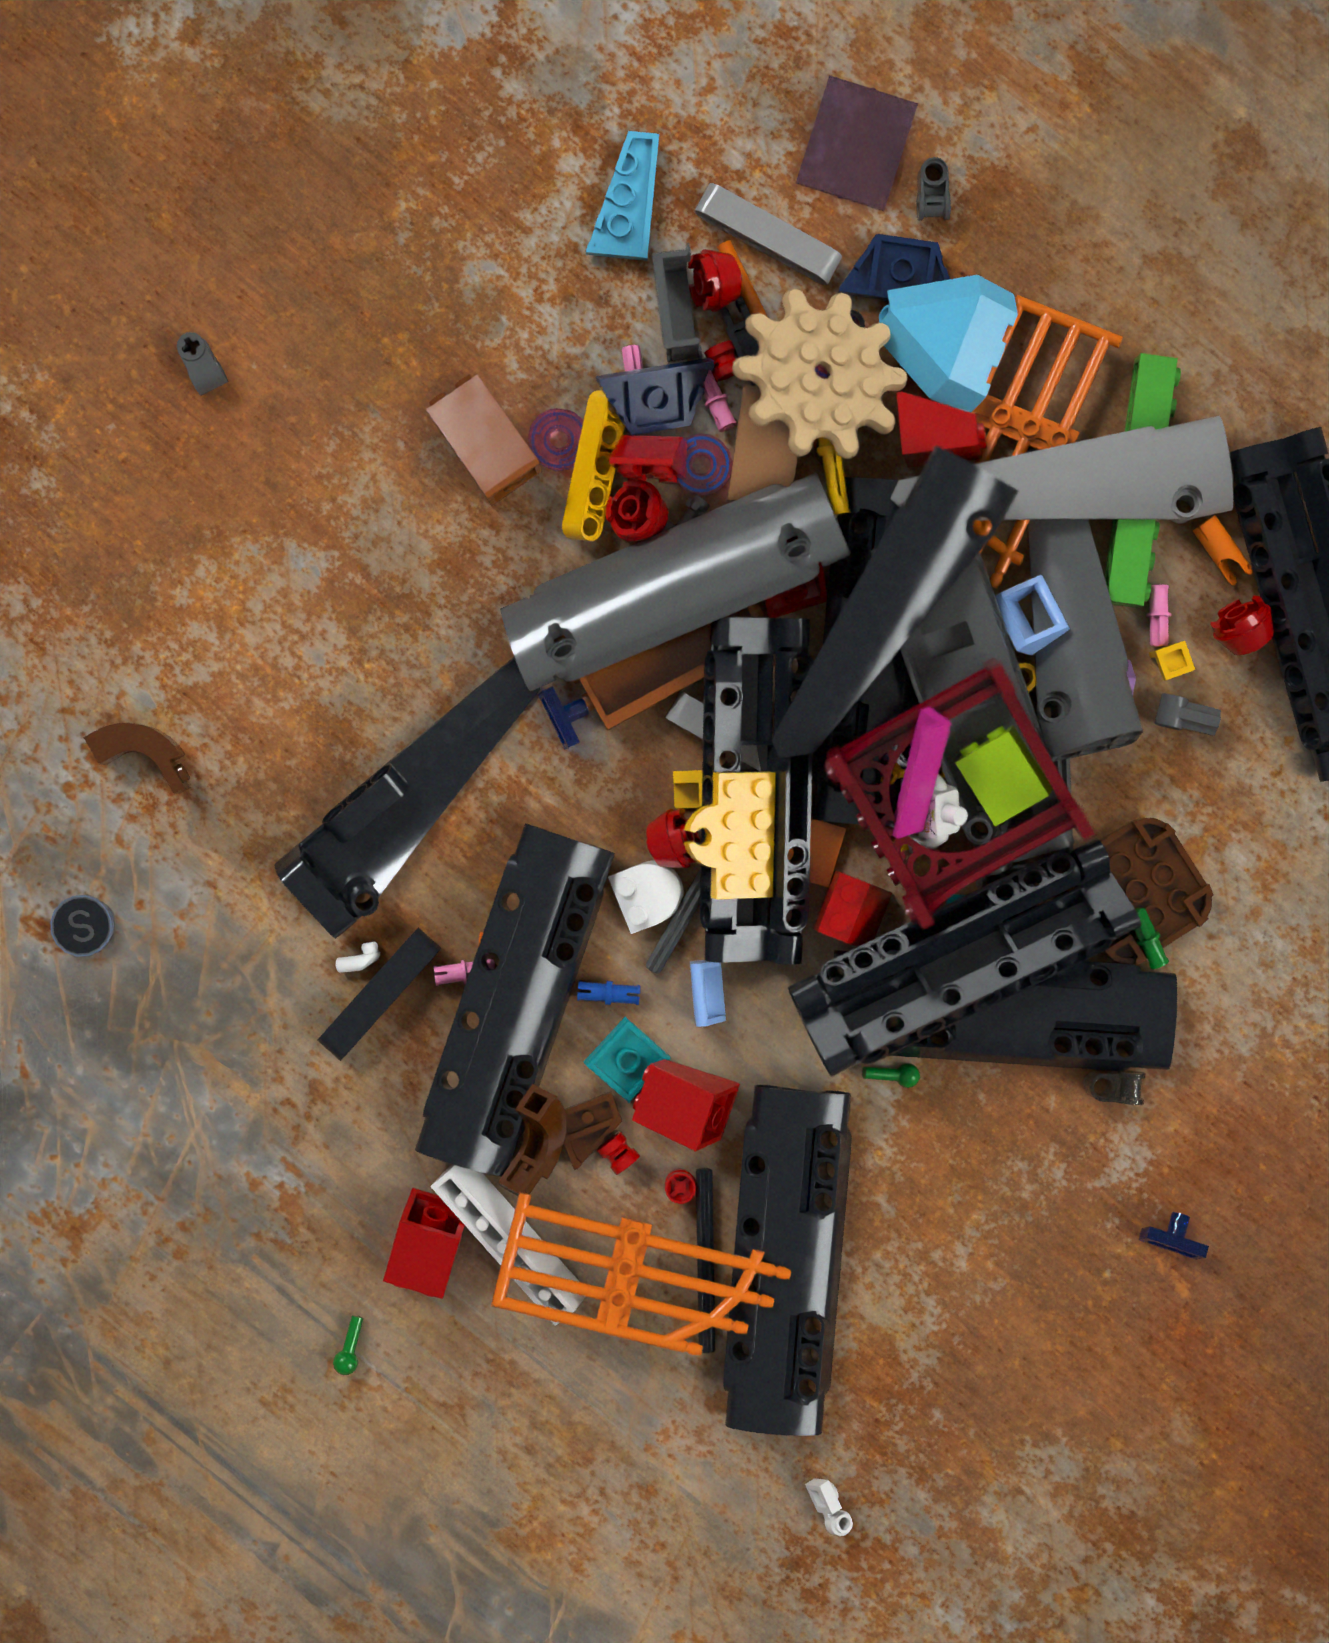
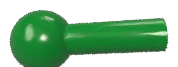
M911 1063L902 1064L898 1069L864 1066L862 1077L863 1079L897 1081L902 1087L911 1088L919 1082L920 1072Z
M351 1316L343 1350L338 1352L333 1359V1367L341 1375L352 1374L358 1366V1359L354 1353L364 1319L362 1317Z

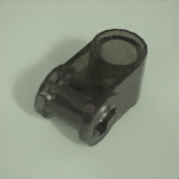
M1091 1071L1084 1078L1083 1088L1086 1094L1098 1101L1144 1105V1099L1141 1098L1142 1079H1145L1146 1073L1137 1071ZM1104 1078L1106 1088L1103 1092L1096 1094L1094 1085L1097 1080Z

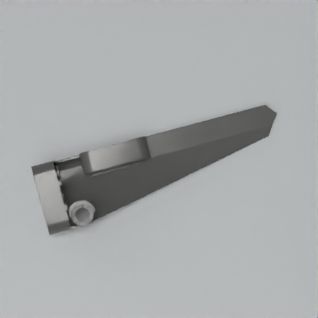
M1029 446L1027 453L1038 451V449ZM1088 519L1030 520L1027 526L1031 579L1039 575L1044 577L1070 628L1066 633L1035 653L1037 694L1035 714L1042 731L1046 750L1054 762L1130 745L1137 741L1143 733V729L1126 673L1128 671L1126 651ZM1036 590L1031 593L1034 634H1038L1054 627L1040 597ZM1048 707L1054 709L1058 717H1047L1043 709Z

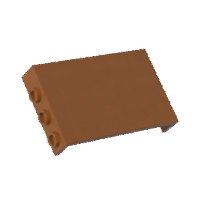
M756 603L725 617L762 618L764 614L759 604ZM711 623L574 680L575 684L581 681L586 690V693L581 696L590 711L596 709L606 729L610 730L703 679L705 657L707 652L711 650ZM562 635L555 638L554 642L556 643L566 638Z

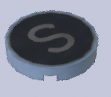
M90 895L72 896L62 901L54 910L50 921L51 935L56 945L65 953L76 957L91 956L103 950L110 941L114 932V917L109 907L99 899Z

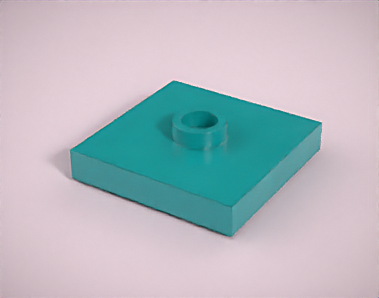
M625 1016L583 1062L630 1103L643 1088L644 1082L642 1077L645 1069L654 1062L662 1059L670 1060L671 1057Z

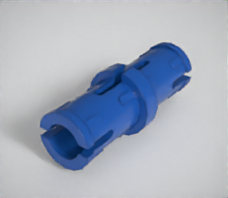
M582 981L578 983V989L591 990V993L578 992L577 1001L605 1002V1005H611V1002L639 1005L640 997L627 996V993L640 994V985L613 984V981H607L606 984Z

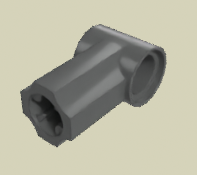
M1162 693L1154 724L1176 730H1182L1183 728L1215 736L1221 720V710L1191 703L1189 699Z

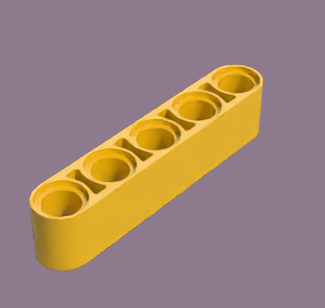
M602 390L592 392L585 411L562 521L563 533L569 539L597 540L601 536L605 522L606 504L610 497L615 468L609 464V457L621 435H623L624 425Z

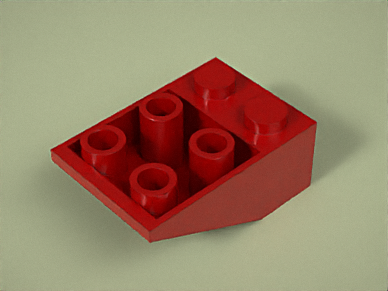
M621 435L609 457V464L618 473L622 474L624 478H628V481H647V478L659 479V483L676 484L677 478L686 479L687 441L684 437Z

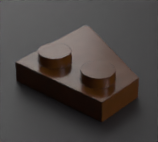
M612 1091L565 1108L567 1124L564 1145L574 1170L578 1169L622 1122Z

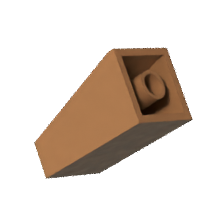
M744 385L742 391L727 500L731 501L740 499L770 485L781 484L789 487L794 482L798 455H795L789 449L790 429L788 425L781 420H774L764 426L754 424L749 417L750 407L761 398V389L757 386Z

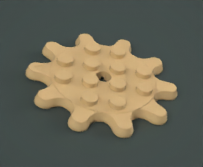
M798 289L789 290L782 299L785 316L781 321H774L761 313L750 315L745 322L747 332L758 341L759 352L755 356L737 358L733 363L732 369L736 377L741 380L755 382L761 389V398L750 407L749 417L754 424L764 426L774 420L785 422L790 429L788 446L795 455H806L810 452L814 440L824 437L832 441L839 456L851 459L858 453L859 444L856 431L859 427L869 426L880 434H887L895 426L894 415L883 405L881 396L886 391H900L906 385L907 376L903 369L888 366L880 358L879 350L888 343L890 329L884 323H876L869 328H861L856 325L850 316L852 301L847 294L840 293L832 296L828 307L822 311L811 307L802 291ZM821 364L830 374L828 379L818 377L815 373V366Z

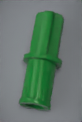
M1144 907L1135 909L1141 921V927L1135 929L1138 937L1136 943L1142 946L1151 969L1165 966L1169 963V960L1159 940L1160 932L1155 931Z

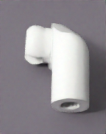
M363 943L361 946L363 954L337 958V971L339 973L361 971L377 961L381 953L378 952V943Z

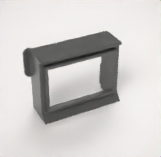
M686 244V249L652 253L667 362L694 358L702 359L699 338H695L687 278V262L691 261L690 244Z

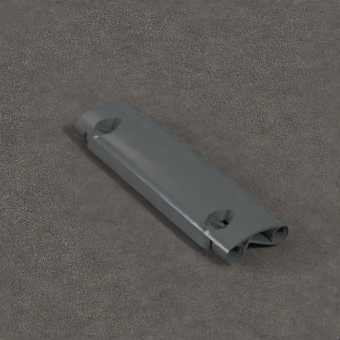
M816 472L791 483L789 487L781 484L765 487L542 583L536 587L530 598L526 597L500 608L506 634L523 680L529 691H533L556 681V674L565 681L577 680L808 582L818 575L820 571L818 562L822 561L823 565L827 566L851 554ZM798 536L797 540L787 544V539ZM562 635L565 636L566 639H563L556 643L554 642L555 638Z
M978 553L901 646L900 649L918 701L922 703L983 669L984 665L982 663L994 657L1002 664L1017 691L1015 694L1045 747L1042 731L981 554ZM999 693L949 720L951 726L941 766L947 784L958 790L959 807H963L967 811V820L962 826L967 839L973 843L974 848L985 844L1059 803L1054 791H1052L1045 799L1002 822L1001 825L994 826L955 762L962 756L960 750L975 741L978 745L989 740L986 735L1000 726H1003L1006 730L1014 725L1026 745L1027 743ZM975 822L985 823L989 832H979ZM1071 830L986 876L1001 873L1009 869L1015 862L1071 846L1075 843Z

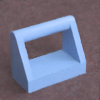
M1042 575L1002 591L995 596L1007 632L1017 652L1033 655L1070 629ZM1034 590H1036L1054 627L1038 634H1034L1018 603Z
M705 960L690 961L696 1027L709 1026L726 1021L721 963L707 962Z

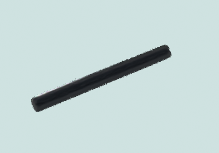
M700 1168L696 1170L697 1246L714 1250L713 1175L711 1169ZM697 1259L698 1278L714 1282V1263ZM698 1291V1311L710 1313L715 1308V1295ZM713 1327L699 1333V1344L703 1346L702 1353H712L716 1350L715 1328Z

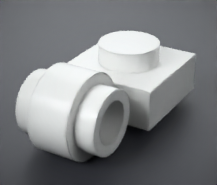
M817 1478L806 1483L805 1486L817 1512L824 1515L826 1530L832 1535H847L852 1529L853 1522L848 1512L840 1510L842 1507L837 1499L839 1494L836 1487L829 1480Z

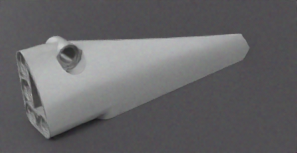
M1220 416L1160 429L1144 427L973 464L1019 491L1003 520L1156 519L1172 520L1175 523L1183 524L1190 519L1227 512L1233 509V481L1230 454L1224 424ZM918 477L899 480L890 500L898 507L902 503L904 504ZM1182 500L1188 503L1190 512H1180L1176 502ZM979 518L978 520H988V519H986V518Z

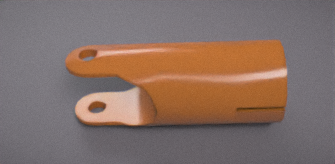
M1216 514L1192 530L1231 585H1235L1237 580L1228 566L1227 559L1236 561L1247 575L1253 573L1251 565Z

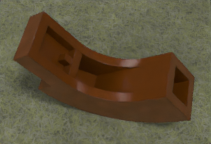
M117 723L102 727L83 737L99 765H107L127 753L140 752L149 756L157 764L174 794H181L191 788L187 782L190 780L187 770L181 763L177 765L175 762L186 754L170 736L156 728L134 723Z
M534 1084L531 1085L515 1109L525 1125L522 1145L498 1182L502 1188L519 1196V1192L530 1194L541 1177L548 1180L560 1157L566 1135V1113L561 1101L557 1096Z

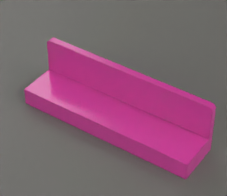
M930 707L920 710L894 814L897 821L893 836L896 838L922 832L926 823L951 726L949 720Z

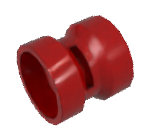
M732 340L721 342L704 352L706 358L714 360L715 368L713 375L716 382L735 376L732 367L736 360L734 354L736 348Z
M621 1131L613 1135L597 1149L602 1158L609 1160L611 1163L610 1168L616 1175L623 1172L640 1157L635 1148L628 1146L626 1143L627 1138Z
M681 1168L672 1170L665 1179V1192L669 1200L677 1204H684L694 1197L696 1184L691 1172Z

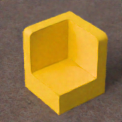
M1185 641L1177 642L1148 653L1150 659H1156L1163 681L1195 670Z
M702 770L673 771L674 807L677 809L701 808Z

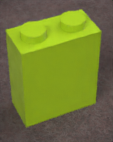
M1014 725L1006 730L1003 726L996 728L986 735L989 740L980 745L976 741L960 750L962 756L955 762L994 826L1001 824L1045 799L1053 791L1040 766Z

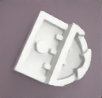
M655 861L643 862L608 877L631 934L657 925L672 917L684 896L683 884L677 872L673 868L660 867Z

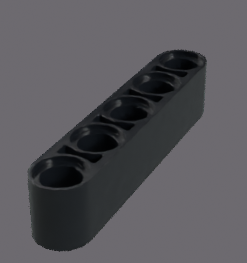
M418 927L317 1041L341 1061L441 950V947Z

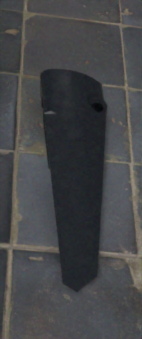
M937 445L934 447L907 499L895 513L772 738L779 758L811 754L817 750L987 542L993 538L1019 492L1017 489ZM979 518H986L992 524L990 533L985 536H979L973 530V525Z
M515 657L509 660L325 815L322 824L274 864L277 876L285 887L335 939L357 922L361 916H369L377 910L379 905L378 898L473 773L540 691V688L529 691ZM367 893L370 895L369 899L363 903L355 901L360 894Z

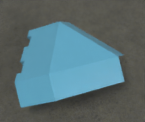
M979 275L887 290L889 305L884 306L879 315V323L886 324L890 329V339L884 347L931 400L972 412L988 394L991 385L986 383L990 370L992 367H998L1007 344L1002 341L1008 325L1014 326L1018 312L1014 294Z

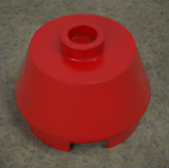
M703 249L699 254L691 255L688 268L693 269L694 284H689V289L696 307L703 306V311L711 310L712 312H717L740 297L742 274L732 254Z
M643 480L623 482L624 486L618 490L614 497L610 495L606 504V519L611 523L613 531L618 537L626 541L645 540L661 533L668 520V507L658 489L650 482Z
M1257 595L1252 597V601L1241 604L1239 599L1231 602L1217 612L1219 619L1210 623L1214 630L1213 637L1234 655H1245L1255 652L1267 644L1274 635L1271 607L1265 604L1263 599Z
M670 808L647 826V848L660 867L689 868L691 864L696 863L687 852L684 842L692 841L697 843L700 842L698 830L696 832L684 830L689 818L686 819L683 815L685 814L684 808L677 810Z

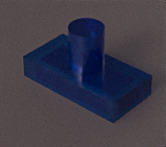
M553 686L541 691L538 696L564 750L580 743L571 723L589 715L588 707L583 698L562 706Z
M1172 1212L1167 1232L1149 1226L1142 1228L1139 1236V1241L1195 1260L1206 1258L1209 1248L1207 1245L1185 1238L1190 1217L1177 1212Z

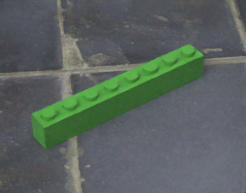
M1140 353L1134 359L1125 431L1144 427H1154L1155 429L1169 427V419L1174 417L1177 400L1172 398L1174 386H1178L1181 376V368H1177L1178 358ZM1112 519L1104 576L1112 605L1139 608L1144 606V601L1148 602L1151 593V583H1147L1148 572L1153 570L1155 564V552H1151L1153 540H1157L1160 523L1156 519Z

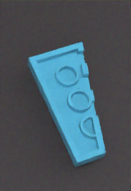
M628 131L614 175L606 192L603 206L594 226L591 240L588 243L586 255L648 260L659 134Z

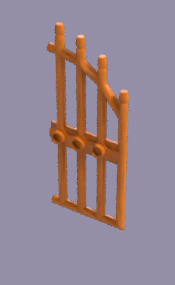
M1017 295L1015 302L1018 315L1014 326L1008 325L1002 339L1003 342L1007 343L1004 352L1023 310L1040 317L1004 399L1000 400L987 394L986 398L971 412L976 414L978 423H984V428L989 429L986 436L987 448L981 449L982 458L976 459L974 464L990 460L1000 435L1018 441L1012 456L1027 453L1029 446L1042 450L1075 443L1080 432L1072 429V426L1109 345L1119 348L1123 336ZM1053 322L1069 330L1033 410L1030 412L1014 404L1048 329ZM1080 334H1083L1098 341L1059 424L1044 418L1043 415ZM997 367L991 368L986 383H991ZM976 520L973 525L974 532L979 536L989 534L992 529V524L989 520ZM1016 520L1006 544L995 535L987 542L986 545L1000 555L994 568L995 572L992 573L989 579L992 588L997 589L1001 585L1003 575L1006 574L1011 562L1017 566L1021 565L1024 555L1016 550L1030 520Z
M519 1192L491 1306L682 1353L687 1352L690 1355H701L703 1346L695 1342L688 1343L685 1339L711 1327L725 1331L732 1330L738 1334H747L748 1324L738 1320L733 1321L724 1316L739 1302L772 1308L774 1298L769 1295H759L756 1292L748 1291V1288L756 1273L771 1277L776 1276L779 1279H789L791 1270L783 1266L776 1267L775 1264L762 1262L765 1252L753 1249L750 1258L652 1235L650 1234L652 1224L622 1217L620 1226H615L529 1205L532 1195ZM526 1217L615 1238L616 1242L612 1257L523 1236L522 1232ZM648 1246L742 1269L744 1272L736 1287L646 1266L643 1265ZM518 1248L609 1269L605 1286L602 1288L516 1267L514 1264ZM639 1277L724 1297L725 1299L710 1313H705L635 1296ZM512 1278L601 1300L597 1318L506 1297L510 1280ZM632 1308L692 1322L666 1335L627 1326Z

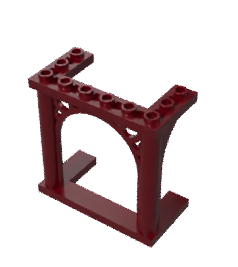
M994 657L982 663L984 665L983 669L840 748L837 744L827 750L825 768L834 784L840 781L842 785L840 789L849 804L855 802L860 813L856 814V817L863 830L870 829L876 840L872 841L871 844L879 858L881 859L884 856L887 858L891 867L886 870L895 886L901 883L905 890V895L902 896L909 918L913 924L919 921L923 929L934 923L932 913L950 896L1068 830L1074 828L1084 841L1096 835L1082 808L1073 799L1015 694L1017 691L1002 664ZM999 693L1059 803L985 844L967 851L942 852L933 850L918 843L909 835L895 838L893 842L890 836L893 835L897 820L892 811L889 798L891 773L901 753L913 742L920 710L930 707L947 720H950ZM899 744V746L896 748V750H893V749H892V747H894V746H896V745ZM885 753L889 756V762L886 765L872 760L876 756H879V759H881ZM865 768H875L883 774V780L879 784H868L861 779L860 773ZM864 790L869 792L879 791L883 797L882 801L874 803L875 797L871 794H866ZM877 812L885 815L880 819ZM889 820L895 823L892 829H888L885 826ZM905 844L910 845L913 850L912 854L908 857L907 864L904 862L906 857L905 850L900 851L901 847ZM922 854H926L931 861L930 869L925 875L917 876L913 871L915 859ZM956 859H963L960 862L956 863ZM938 860H947L949 865L941 867L943 871L936 874Z

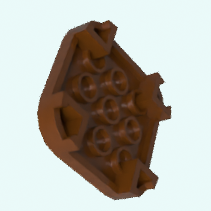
M1138 818L1126 823L1100 841L1108 853L1111 873L1135 909L1144 907L1147 910L1155 931L1160 932L1159 940L1164 948L1195 927H1201L1209 919L1207 917L1212 908V896L1214 894L1210 884L1205 882L1175 835L1176 831L1168 823L1156 818ZM1077 885L1066 890L1065 893L1077 888ZM1135 930L1113 940L1112 944L1103 951L1109 959L1121 964L1137 965L1147 961L1142 946L1136 943L1138 937Z

